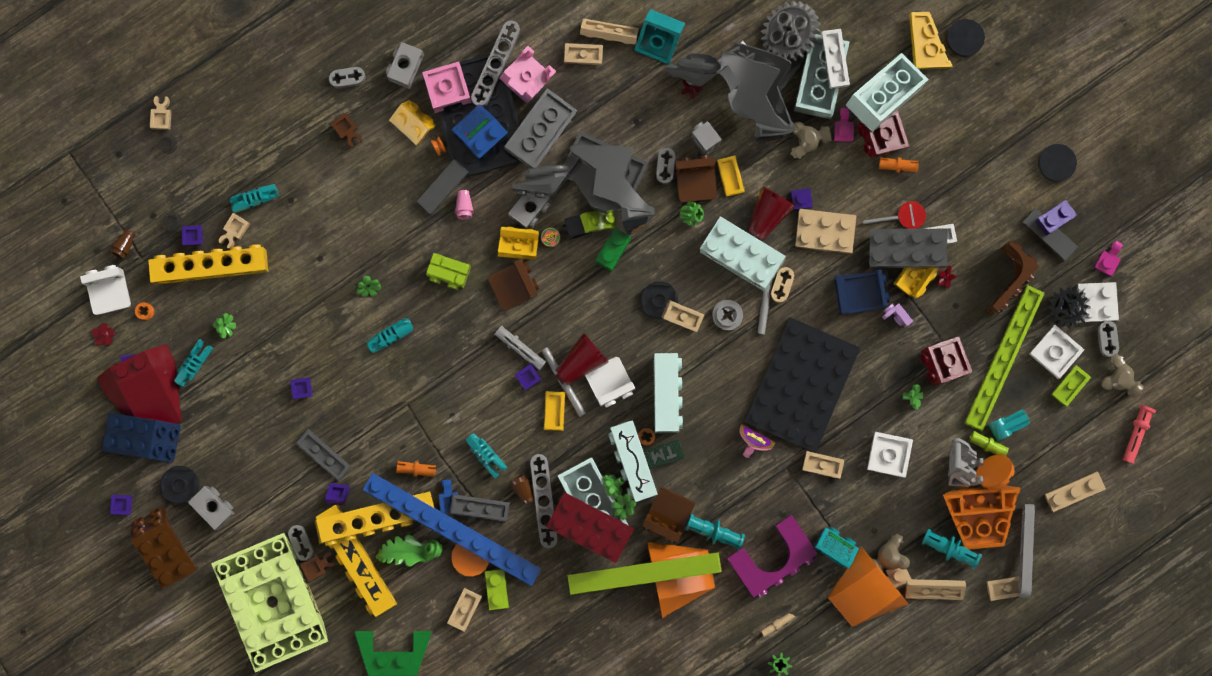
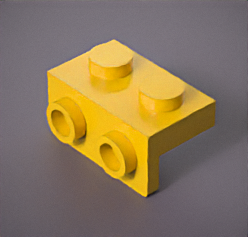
M410 100L401 103L389 119L415 145H419L428 132L436 127L433 119L429 115L424 114L419 109V106Z
M501 227L498 256L536 260L539 231Z
M904 268L894 282V285L909 297L919 298L925 293L928 283L936 277L939 268Z

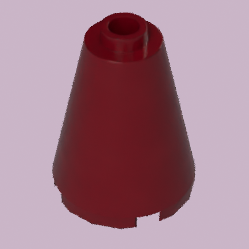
M763 186L748 227L750 235L758 240L760 238L764 240L794 209L795 204Z
M583 333L555 370L558 373L555 377L561 384L566 382L569 385L609 363V361Z

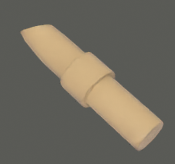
M788 613L780 619L773 621L772 624L760 630L763 637H766L775 630L782 628L783 625L791 621L795 616Z

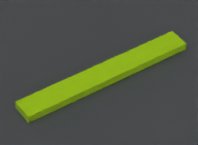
M1026 285L964 424L981 432L983 431L1044 296V292Z
M718 552L567 576L571 595L720 573L722 570Z

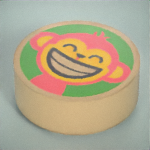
M555 228L545 229L541 234L542 243L547 247H555L560 242L559 232Z

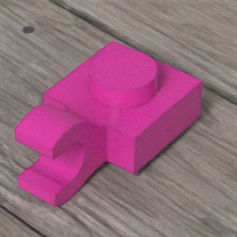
M841 108L840 122H834V141L853 142L854 122H848L849 108Z
M1118 241L1113 242L1109 252L1105 250L1101 252L1093 268L1108 276H1112L1121 260L1116 255L1121 250L1123 244Z

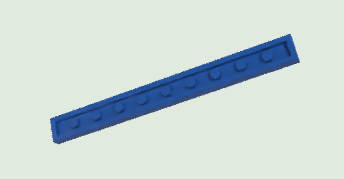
M374 473L371 474L362 490L529 586L533 585L541 570L536 565Z

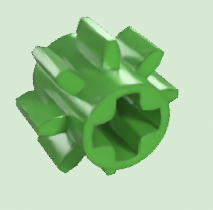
M688 202L687 206H683L680 210V217L683 223H687L690 226H696V222H701L704 216L701 205L696 204V202Z
M780 652L779 657L772 654L773 661L767 662L773 667L770 669V672L777 671V676H780L782 672L788 675L786 670L792 667V665L787 663L790 657L788 656L784 659L782 652ZM779 659H782L781 661L785 664V666L781 667L780 670H778V667L775 666V663H778Z

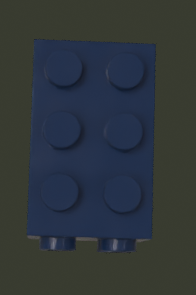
M109 413L102 451L173 462L180 435V425Z

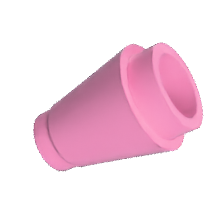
M460 190L457 195L455 214L458 219H470L474 211L469 191Z

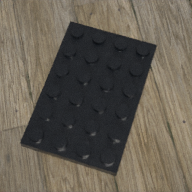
M490 53L460 61L471 103L462 105V102L443 107L444 111L438 112L451 162L456 159L469 171L465 178L521 163L520 160L503 149L520 126L510 88L500 79L488 104L484 108L508 133L481 158H476L451 130L476 108L471 96ZM494 59L491 61L490 66L493 69H498L501 66V62L498 59ZM486 76L482 82L485 86H490L493 83V78ZM481 86L479 87V89H482L481 95H476L478 103H480L481 100H485L483 98V94L485 91L489 93L488 90H484Z
M790 317L744 423L816 453L860 347Z

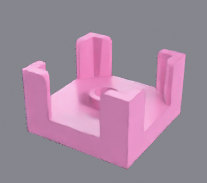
M529 46L521 52L519 57L499 78L527 104L556 72L550 65L546 69L532 57L534 51Z
M460 62L422 72L435 113L444 111L443 107L462 102V105L471 103Z

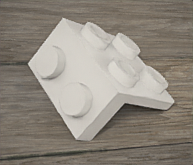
M116 265L107 266L104 268V271L85 272L86 275L80 276L82 284L87 286L93 314L101 315L131 306L124 271L116 267Z
M619 357L608 360L609 363L586 375L600 407L604 405L606 408L616 403V399L620 397L626 399L632 396V391L635 390V386L631 382Z

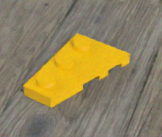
M911 12L909 20L914 66L918 70L953 67L951 61H948L945 47L941 44L937 35L938 31L930 12Z

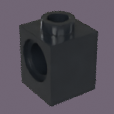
M581 214L565 218V224L562 225L565 236L569 235L570 240L592 234V232L585 233L580 217Z

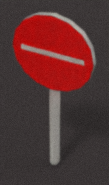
M909 201L900 207L898 216L864 220L863 224L899 219L903 227L917 229L924 224L926 212L921 204Z

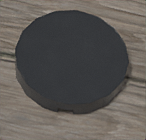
M961 19L952 24L948 30L946 40L948 47L953 53L962 57H969L980 51L984 45L985 34L980 24L974 20Z
M1062 144L1048 146L1042 151L1038 159V167L1042 176L1053 182H1061L1070 178L1077 166L1074 152Z
M662 281L649 284L643 290L640 298L641 307L645 314L657 320L663 319L661 317L668 300L676 303L679 302L676 290L669 283Z
M185 466L170 468L164 473L160 482L163 496L169 502L175 504L188 503L198 493L200 487L199 478L196 473Z

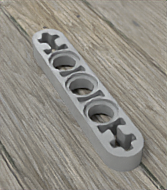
M507 21L503 25L474 88L471 98L476 107L479 104L483 107L488 104L517 41L520 28L515 21ZM512 26H514L516 32L511 33V42L509 39H507V27L511 28ZM500 43H507L509 49L506 52H501L498 49ZM492 60H500L501 66L498 69H493L490 66ZM486 76L492 77V85L485 86L482 82ZM481 86L484 90H488L489 93L485 91L483 94V98L485 100H481L480 103H478L476 95H481L482 89H479V87Z
M536 454L532 457L530 465L539 537L543 547L552 548L557 543V532L550 531V536L554 537V541L551 542V545H548L547 542L543 541V538H546V532L542 533L541 530L542 528L549 529L542 525V516H552L554 513L548 461L544 455ZM538 457L545 461V464H542L541 467L542 471L546 470V474H534V471H538V466L534 465ZM540 476L547 479V484L543 488L536 485V480ZM543 495L547 496L550 500L546 507H542L538 503L539 498Z
M1023 504L1019 571V597L1030 598L1032 591L1034 504Z

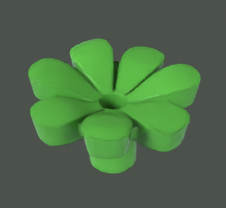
M364 276L363 282L358 283L357 294H362L363 297L368 296L369 293L372 297L376 296V290H381V285L378 280L371 281L370 276Z
M228 313L222 314L221 318H217L213 324L221 338H226V335L231 337L233 334L231 329L236 328V323H231L233 316L228 315Z
M918 384L913 385L911 391L903 393V399L910 400V405L913 406V409L917 410L921 405L919 399H923V392H920L921 387Z
M613 474L603 476V486L608 488L606 494L608 496L612 495L616 499L623 492L620 487L624 484L623 478L619 477L616 479Z
M625 494L624 497L618 495V503L613 502L611 507L616 509L614 512L615 517L625 520L627 515H633V507L636 506V502L631 500V496Z

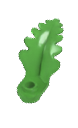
M406 535L404 541L399 536H396L395 543L387 540V545H382V549H379L376 559L379 562L382 561V563L387 561V564L395 560L396 565L405 561L406 566H412L418 562L427 563L441 555L442 545L437 540H431L422 544L411 535Z

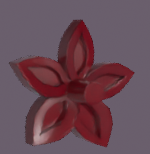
M682 80L685 88L681 94L689 93L690 97L695 99L696 92L703 90L702 86H692L686 80Z
M948 266L945 271L939 270L940 277L937 280V285H944L949 289L951 285L950 280L956 278L954 274H950L952 266Z

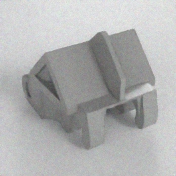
M960 438L952 439L949 454V485L969 487L982 484L983 476L976 477V471L973 469L983 465V458L977 459V452L971 449L969 443Z

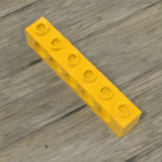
M250 245L249 249L231 247L230 251L213 249L211 253L194 251L192 255L186 256L185 253L173 254V257L168 258L165 255L154 256V259L148 260L150 282L154 285L268 272L267 252L261 245ZM246 255H250V263L243 264V257ZM231 257V265L225 267L223 265L224 260ZM211 259L213 261L212 267L205 269V262ZM193 262L192 270L186 271V264ZM174 264L173 272L167 273V266Z
M430 492L413 495L434 508ZM385 503L316 519L315 525L320 544L325 543L326 546L337 544L338 539L344 538L345 541L356 539L358 534L363 533L365 537L375 534V530L382 529L385 532L393 530L394 525L401 524V527L413 524L412 521L414 520L399 512V519L393 520L390 517V511L395 509ZM373 514L380 517V524L375 525L371 522ZM354 519L361 521V529H354L352 527ZM334 524L342 526L343 532L341 534L333 532Z

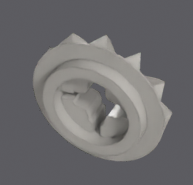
M723 300L714 307L712 318L716 326L722 330L730 331L741 324L743 311L735 301ZM722 309L726 310V312L734 310L731 315L732 321L728 318L721 320L724 316Z

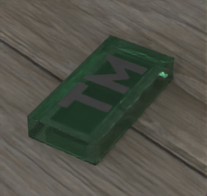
M679 439L643 451L649 470L685 458Z

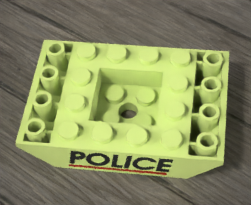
M285 533L211 563L255 672L328 642L323 619L300 567L299 560ZM271 596L276 597L278 600V604L274 608L270 607L267 602Z

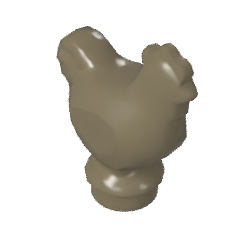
M795 122L793 133L798 137L799 145L791 148L790 154L795 159H801L806 153L816 150L820 141L825 144L830 142L831 133L829 127L821 126L819 131L811 126Z
M1119 354L1111 356L1110 363L1114 365L1115 369L1111 376L1102 379V388L1105 390H1111L1112 388L1116 390L1127 389L1129 396L1137 397L1144 386L1140 381H1134V371L1123 360V356H1119Z
M899 534L892 535L891 539L879 548L878 558L872 559L882 572L884 569L895 570L900 568L904 570L909 567V559L898 551L900 544L903 543V536Z

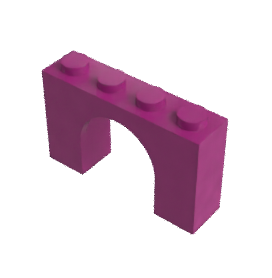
M789 515L774 526L788 548L787 561L779 570L774 572L760 570L743 547L726 558L752 597H762L768 592L767 588L772 585L776 587L784 582L783 577L788 574L791 577L799 572V566L804 563L807 566L816 560L814 556L818 554L792 515Z

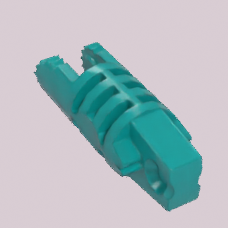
M275 184L258 187V190L253 189L247 191V193L243 192L229 199L232 205V212L237 213L250 209L251 206L256 207V205H261V202L264 204L278 197L279 193Z
M404 318L395 324L393 323L366 341L367 346L372 353L382 350L411 333L413 325L409 318Z
M199 339L177 372L179 374L174 382L184 387L189 380L192 381L212 352L213 347L208 345L200 356H197L204 344Z
M475 433L465 439L471 447V452L495 479L499 476V473L491 464L492 462L501 471H505L508 468L483 439H479Z

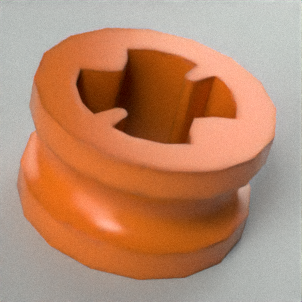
M437 137L436 141L431 140L438 156H440L441 152H447L440 137Z
M139 303L135 308V314L139 319L149 320L154 315V308L148 303ZM142 307L149 309L147 315L140 314Z
M649 428L642 429L638 434L640 443L645 446L651 445L655 440L653 430ZM643 432L651 433L652 438L650 437V442L642 441L641 436H643Z

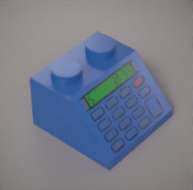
M480 104L451 129L476 158H481L508 133Z

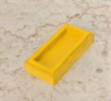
M736 156L717 160L725 196L730 197L744 193Z
M546 391L544 430L563 431L565 392Z

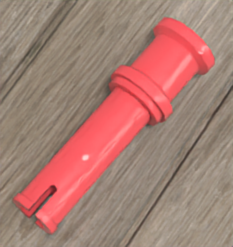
M1139 405L1138 407L1140 410L1136 420H1133L1134 429L1122 458L1123 461L1134 464L1145 431L1150 429L1149 423L1152 415L1156 412L1155 409L1144 405ZM1136 436H1137L1138 438H1137L1136 444H1135V446H1134L1133 452H1131L1132 447H1133V444H1134V441H1135Z

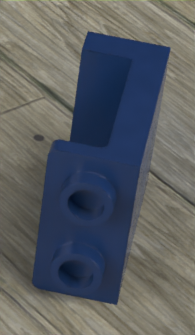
M881 269L845 276L836 275L834 277L839 315L885 309L890 302L889 294L884 289L886 276L885 273H882Z

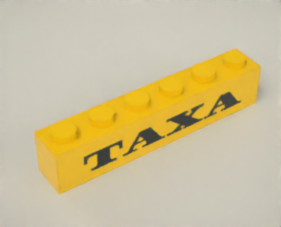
M334 505L316 516V519L341 514L342 511L338 505ZM334 524L333 532L341 534L343 532L342 526ZM357 536L356 539L345 541L344 538L338 539L337 544L329 545L331 549L334 548L337 552L335 557L339 564H344L347 571L345 574L350 582H355L357 586L355 590L361 599L364 597L367 602L365 607L370 615L374 614L375 617H378L397 605Z

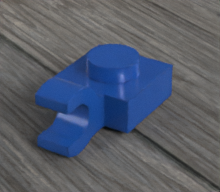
M451 479L441 480L444 494H438V500L442 513H449L452 494L458 495V492L452 493Z

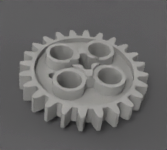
M792 1L789 5L785 2L784 8L778 5V11L772 10L773 16H767L769 22L763 23L767 28L761 31L765 34L761 40L765 42L763 46L767 49L766 51L780 55L788 60L792 58L794 61H797L798 55L804 58L803 52L810 53L809 47H815L812 42L813 40H819L815 34L821 32L816 28L821 24L817 21L819 17L815 14V11L807 4H803L800 1L798 3Z

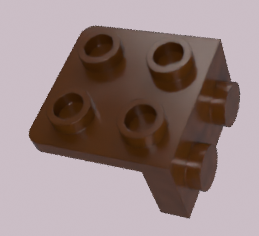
M709 155L699 156L696 160H691L690 157L680 158L675 165L679 201L685 203L716 199L714 158H710Z
M521 259L514 261L515 265L497 272L488 278L504 311L538 296L537 290H539L535 279L531 280L528 275L531 270L527 262L523 263Z
M661 487L642 526L650 533L662 535L669 542L675 541L678 543L695 503L669 489Z

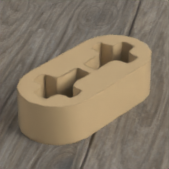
M784 267L778 271L771 290V299L774 302L783 303L787 299L794 280L792 269ZM787 271L790 279H787L785 284H782L783 277L780 274H784ZM781 286L783 287L782 294L785 296L777 299V295L774 292H778Z

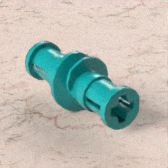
M690 514L684 528L687 531L690 529L702 536H706V541L712 538L713 545L718 540L720 543H726L735 547L736 550L741 548L745 538L743 533L738 534L730 531V529L720 527V520H715L712 524L707 520L694 517V514Z
M928 529L921 543L922 545L926 544L938 552L945 553L946 561L953 557L959 562L972 566V569H976L982 554H976L964 546H959L961 540L954 543V536L949 541L947 538L938 536Z

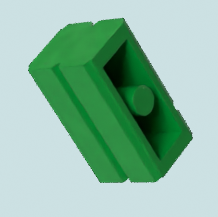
M614 228L611 236L596 258V263L613 272L629 245L631 236Z

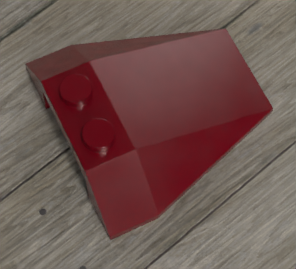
M167 344L134 355L109 367L97 377L104 394L124 415L174 424L182 422L178 384L174 382L177 377L176 364Z

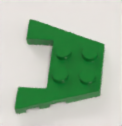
M355 631L368 676H418L432 631L413 632V651H373L374 631Z

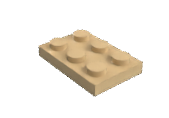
M799 209L795 247L852 254L856 215Z

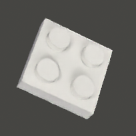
M1116 282L1076 285L1079 293L1082 291L1086 293L1083 298L1090 299L1086 303V305L1091 306V309L1086 310L1090 315L1083 317L1086 322L1119 320Z
M1053 325L1029 354L1057 379H1060L1084 349L1059 327Z
M874 432L867 470L906 478L913 440Z

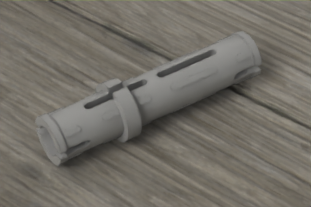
M503 326L494 334L506 343L509 349L512 348L538 371L546 363V361L522 343L517 335H512Z

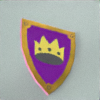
M741 424L739 432L748 444L743 452V456L750 458L755 449L767 451L774 447V441Z

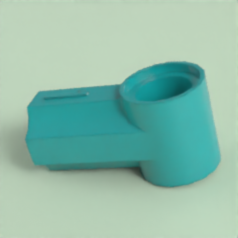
M1022 409L1005 418L1002 417L988 424L996 442L1012 435L1013 432L1026 427L1030 422L1027 414Z

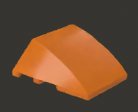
M980 485L959 487L943 494L964 547L969 550L1005 545L1011 525L1012 513L1016 507V499L1021 490L1020 487L1006 485L997 490H988V488H983Z
M647 542L651 562L709 554L707 549ZM713 574L655 582L662 618L714 589Z
M861 546L851 566L840 577L828 596V599L852 627L908 605V602Z

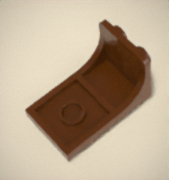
M1008 241L1001 247V250L1012 259L1015 266V275L1011 283L985 310L990 315L1003 312L1009 306L1007 301L1018 296L1022 291L1020 287L1026 285V283L1028 284L1035 277L1033 272L1039 267L1036 263L1037 260L1030 254L1026 255L1022 251L1023 248L1015 241Z
M165 507L156 508L149 515L139 517L132 522L131 541L162 589L197 571L196 565L175 534Z

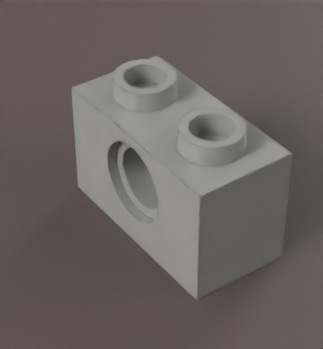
M401 42L400 46H397L394 50L393 57L395 58L393 63H390L387 67L386 74L388 80L410 89L423 59V50ZM403 61L409 63L405 69L399 67V64Z
M708 121L704 124L701 122L693 128L691 141L702 156L709 155L720 147L722 139Z
M527 193V196H521L508 215L523 228H533L539 220L537 218L541 212L545 213L550 207V197L546 196L545 199L537 198L535 194ZM528 204L536 206V210L531 213L527 212L525 208Z
M204 486L188 503L214 530H219L235 514L232 511L233 506L227 500L223 502L218 497L220 493L213 486L211 488ZM212 501L217 504L215 512L209 510V504Z

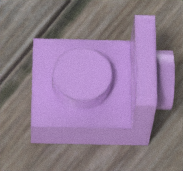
M891 304L884 310L886 314L882 316L885 320L893 313L897 324L904 327L913 322L900 304L896 306Z

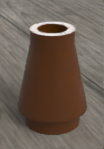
M125 229L123 234L111 246L110 252L124 259L129 254L135 234Z
M524 474L510 481V487L524 505L534 500L528 478H525Z

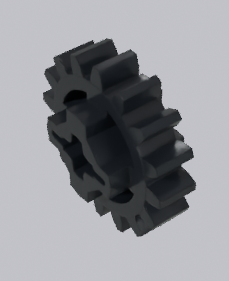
M1067 286L1066 291L1060 288L1059 294L1053 293L1055 299H1049L1052 305L1048 306V309L1052 310L1049 316L1055 317L1053 319L1054 323L1059 322L1061 327H1064L1066 324V327L1071 329L1072 324L1079 327V321L1086 322L1083 317L1090 315L1086 310L1091 309V306L1086 305L1090 299L1083 298L1086 294L1085 292L1079 293V289L1076 287L1072 291V287ZM1069 295H1074L1078 299L1072 300L1071 297H1069ZM1068 304L1072 305L1070 311L1066 310L1069 307ZM1061 315H1062V316L1067 315V317L1069 318V320H1065V319L1061 318L1060 316H1061Z

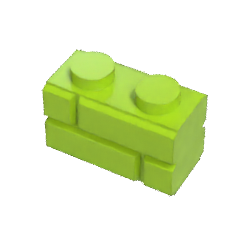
M433 253L426 275L434 283L440 284L443 281L448 283L447 287L458 290L460 287L464 289L471 266Z

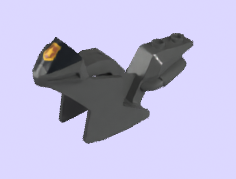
M735 42V48L731 51L726 52L722 50V57L691 53L686 58L679 59L677 64L672 63L665 67V71L669 72L672 77L682 78L692 86H702L717 74L725 77L730 89V93L727 95L733 112L743 118L756 121L754 138L759 144L777 141L794 130V123L791 121L778 88L779 83L791 66V61L780 55Z
M601 145L570 146L569 149L572 153L563 165H547L529 169L525 174V182L512 185V190L516 192V195L527 196V193L535 194L537 198L545 199L546 196H554L567 179L574 181L593 211L605 214L621 212L622 229L627 235L638 231L655 215V208L649 206L625 179L632 160V149L628 147Z

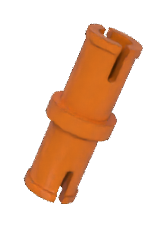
M880 157L879 169L896 170L897 173H900V171L917 173L919 161L902 160L901 157L897 159Z
M417 461L415 463L397 462L396 473L413 474V477L421 475L435 478L436 465L419 464Z

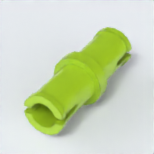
M976 431L971 433L968 440L970 443L983 448V451H989L996 455L1006 456L1009 450L1008 447L995 442L994 438H987Z

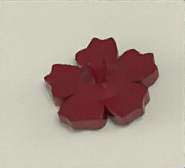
M107 323L99 325V329L93 328L92 334L96 338L94 340L96 345H104L105 343L109 346L112 344V336H115L116 333L111 327L108 328Z

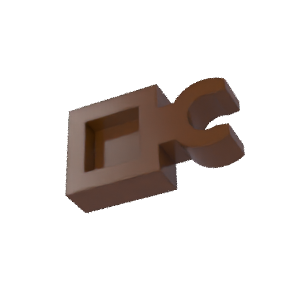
M344 113L331 123L342 140L346 137L348 138L347 142L351 148H354L352 144L353 139L357 138L361 143L363 142L361 136L354 133L358 128L347 113Z
M331 552L326 553L322 560L315 556L300 564L308 582L325 574L324 567L336 565V561L331 564L326 561L327 557L332 555Z

